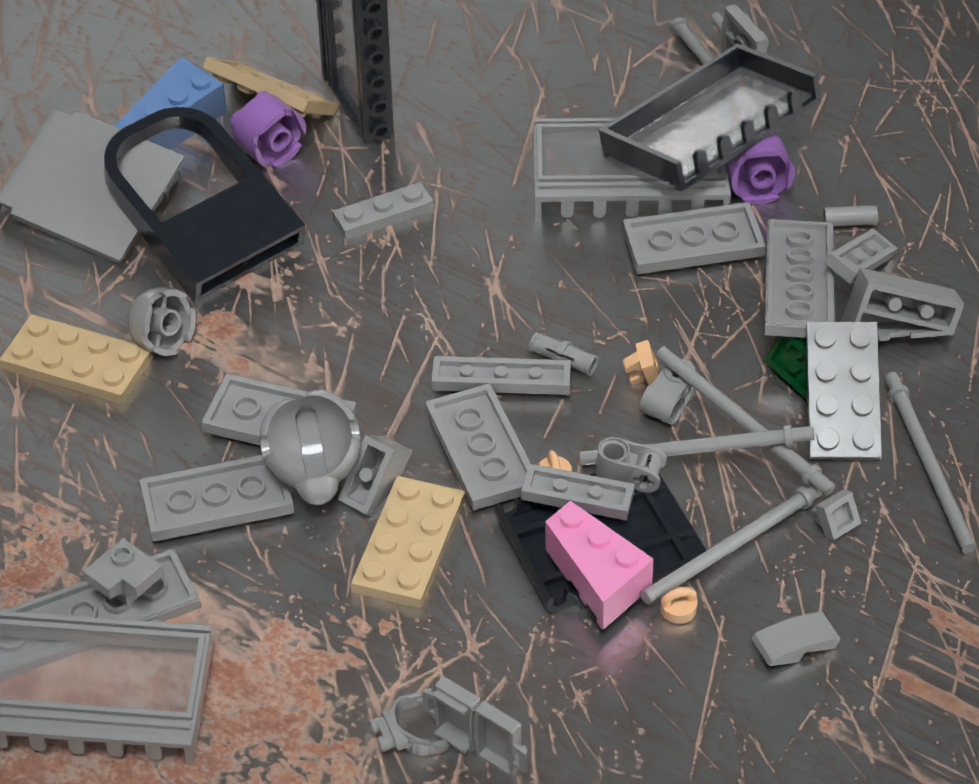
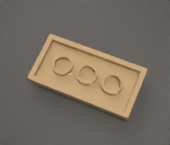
M206 57L203 69L212 72L213 77L220 82L238 84V90L252 95L261 91H267L280 98L302 117L309 115L321 119L322 115L334 116L338 106L336 103L238 61Z
M31 314L1 356L0 366L1 369L123 405L152 361L153 353L144 350L135 343Z
M397 476L351 581V592L421 609L464 505L465 491Z

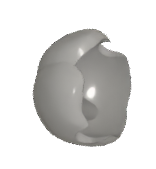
M313 390L300 399H285L274 404L268 410L260 427V448L268 467L281 481L295 487L303 500L313 505H322L334 497L337 492L338 483L352 470L361 449V435L355 414L341 398L325 390Z

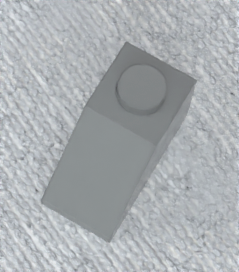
M365 435L357 461L347 476L338 500L366 515H370L388 496L396 477H402L413 450L385 436Z

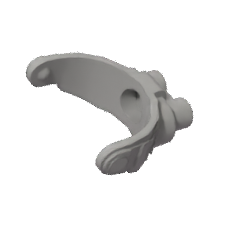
M422 692L400 696L393 702L391 708L380 713V717L369 720L372 734L379 733V737H376L381 752L394 748L395 751L404 749L411 754L426 756L443 753L448 749L449 744L447 740L442 739L430 742L429 740L417 738L404 731L397 723L399 717L406 710L423 703Z

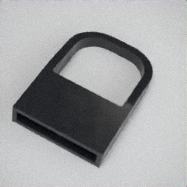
M188 107L161 109L122 128L107 144L104 154V177L110 193L143 239L195 302L303 244L304 222L222 125L210 115ZM169 129L189 130L203 137L211 145L238 183L161 222L121 174L117 164L120 157L129 148L162 131Z

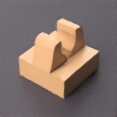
M645 340L635 344L637 352L623 359L624 369L628 373L631 384L648 382V385H650L660 374L658 361L649 340Z

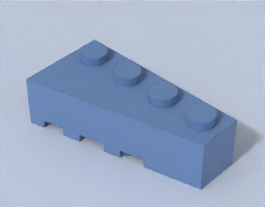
M181 56L114 127L122 129L158 110L170 107L197 109L216 120L227 112L224 84ZM169 129L146 140L171 150L195 133L185 129Z

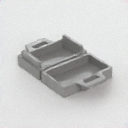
M445 676L434 685V693L432 688L422 691L423 710L436 719V737L441 740H447L449 745L464 754L467 751L473 752L476 750L478 757L512 778L519 770L526 773L527 748L525 745L521 747L520 722L486 701L480 704L478 696Z

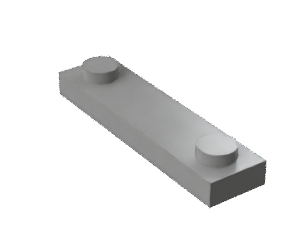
M434 356L431 385L434 391H464L490 383L496 393L569 395L571 360Z

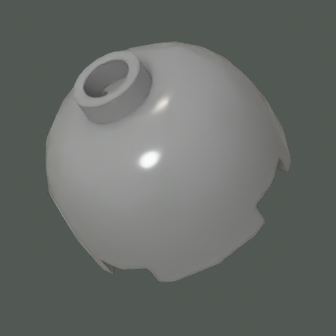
M159 287L151 288L135 299L128 314V328L132 338L141 348L157 355H176L179 353L176 350L181 347L184 341L189 342L192 339L196 326V311L194 308H190L188 300L185 298L187 294L177 289Z

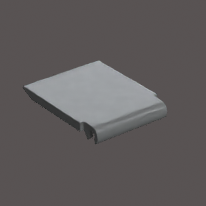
M52 109L0 188V209L2 206L6 207L12 218L16 221L99 257L121 263L139 234L110 193L104 177V154L107 144L121 129L78 111L70 115L61 110ZM144 140L125 151L117 165L121 174L153 212L184 162L185 156Z

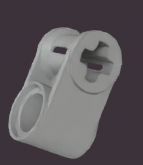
M680 358L688 366L695 370L694 365L690 361ZM665 365L654 382L646 388L641 398L639 409L649 416L674 425L684 408L693 398L695 389Z
M618 437L605 438L598 445L596 475L597 477L635 484V489L640 492H654L660 485L659 472L666 464L667 455L662 449L654 445H644ZM649 455L652 456L650 462L647 461ZM645 475L648 476V479H647L646 482L643 481Z

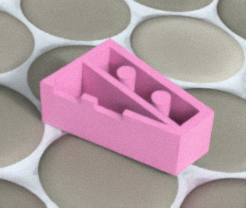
M569 501L545 521V550L567 581L571 580L579 591V597L584 605L588 604L597 617V623L602 630L641 597V591L652 585L653 558L573 502Z

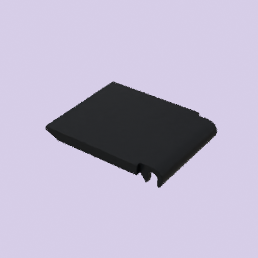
M596 472L589 474L591 476H597ZM660 473L661 482L656 491L646 493L634 489L627 520L589 513L653 558L652 584L707 551ZM646 475L643 480L644 482H646L648 479V476ZM516 497L514 499V508L509 512H504L501 503H499L495 508V515L546 608L550 612L561 611L576 605L579 610L588 608L589 605H584L579 597V591L571 580L567 581L545 550V521L559 511L561 507L520 500Z

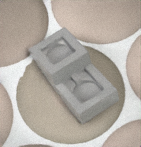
M816 612L775 623L754 633L751 639L767 664L774 666L799 663L805 652L835 649L841 638L824 613Z

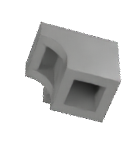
M123 538L83 571V575L87 583L109 599L115 597L128 607L164 576L161 564Z

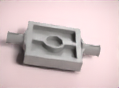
M736 4L724 7V17L720 12H716L711 16L710 22L716 26L721 34V53L738 43L766 54L769 45L766 34L760 31L751 21L750 17L743 13ZM743 78L753 90L764 86V84L749 78Z

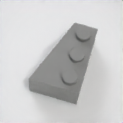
M860 267L841 322H877L879 341H888L891 337L903 336L923 338L954 335L965 304L954 289Z

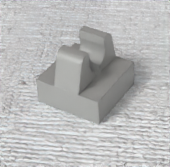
M844 489L812 509L815 521L823 528L825 537L832 540L837 539L861 524L853 494Z

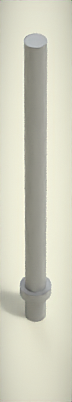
M662 346L657 351L656 357L747 432L769 431L668 348ZM785 443L766 445L769 450L798 472L805 484L815 486L826 496L832 493L835 484L821 473L822 469L816 464L810 465L790 447H786Z
M890 372L884 378L889 388V399L892 403H896L962 552L965 554L972 553L976 549V545L910 403V392L907 386L901 383L898 374Z
M784 425V429L646 445L659 447L667 456L784 443L786 447L794 446V442L815 440L813 426L792 428L791 425ZM598 450L580 452L581 466L595 465Z
M813 485L807 488L800 487L794 491L793 497L641 591L642 600L646 604L654 602L799 509H808L813 505V500L823 495V493Z

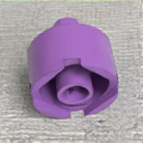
M267 91L259 92L240 111L235 112L230 120V125L233 127L234 141L243 151L264 167L271 164L277 167L288 162L302 145L298 142L301 133L304 135L306 133L304 118L280 98Z
M773 132L725 163V169L734 193L740 196L744 202H750L753 205H762L775 201L779 198L777 194L785 188L788 190L791 187L795 177L794 165L776 132Z

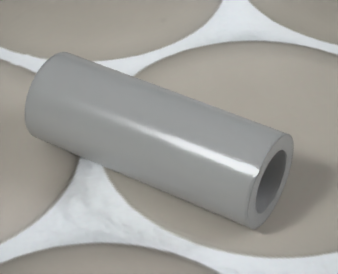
M877 206L824 207L823 222L833 223V227L877 225Z

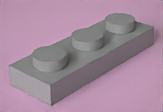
M418 182L333 210V221L344 239L348 240L433 212L434 201L423 184Z
M872 228L831 252L824 264L832 269L833 274L837 278L851 284L856 280L860 267L873 270L891 259L898 248Z
M529 463L521 490V500L561 508L571 501L587 513L627 520L635 484Z

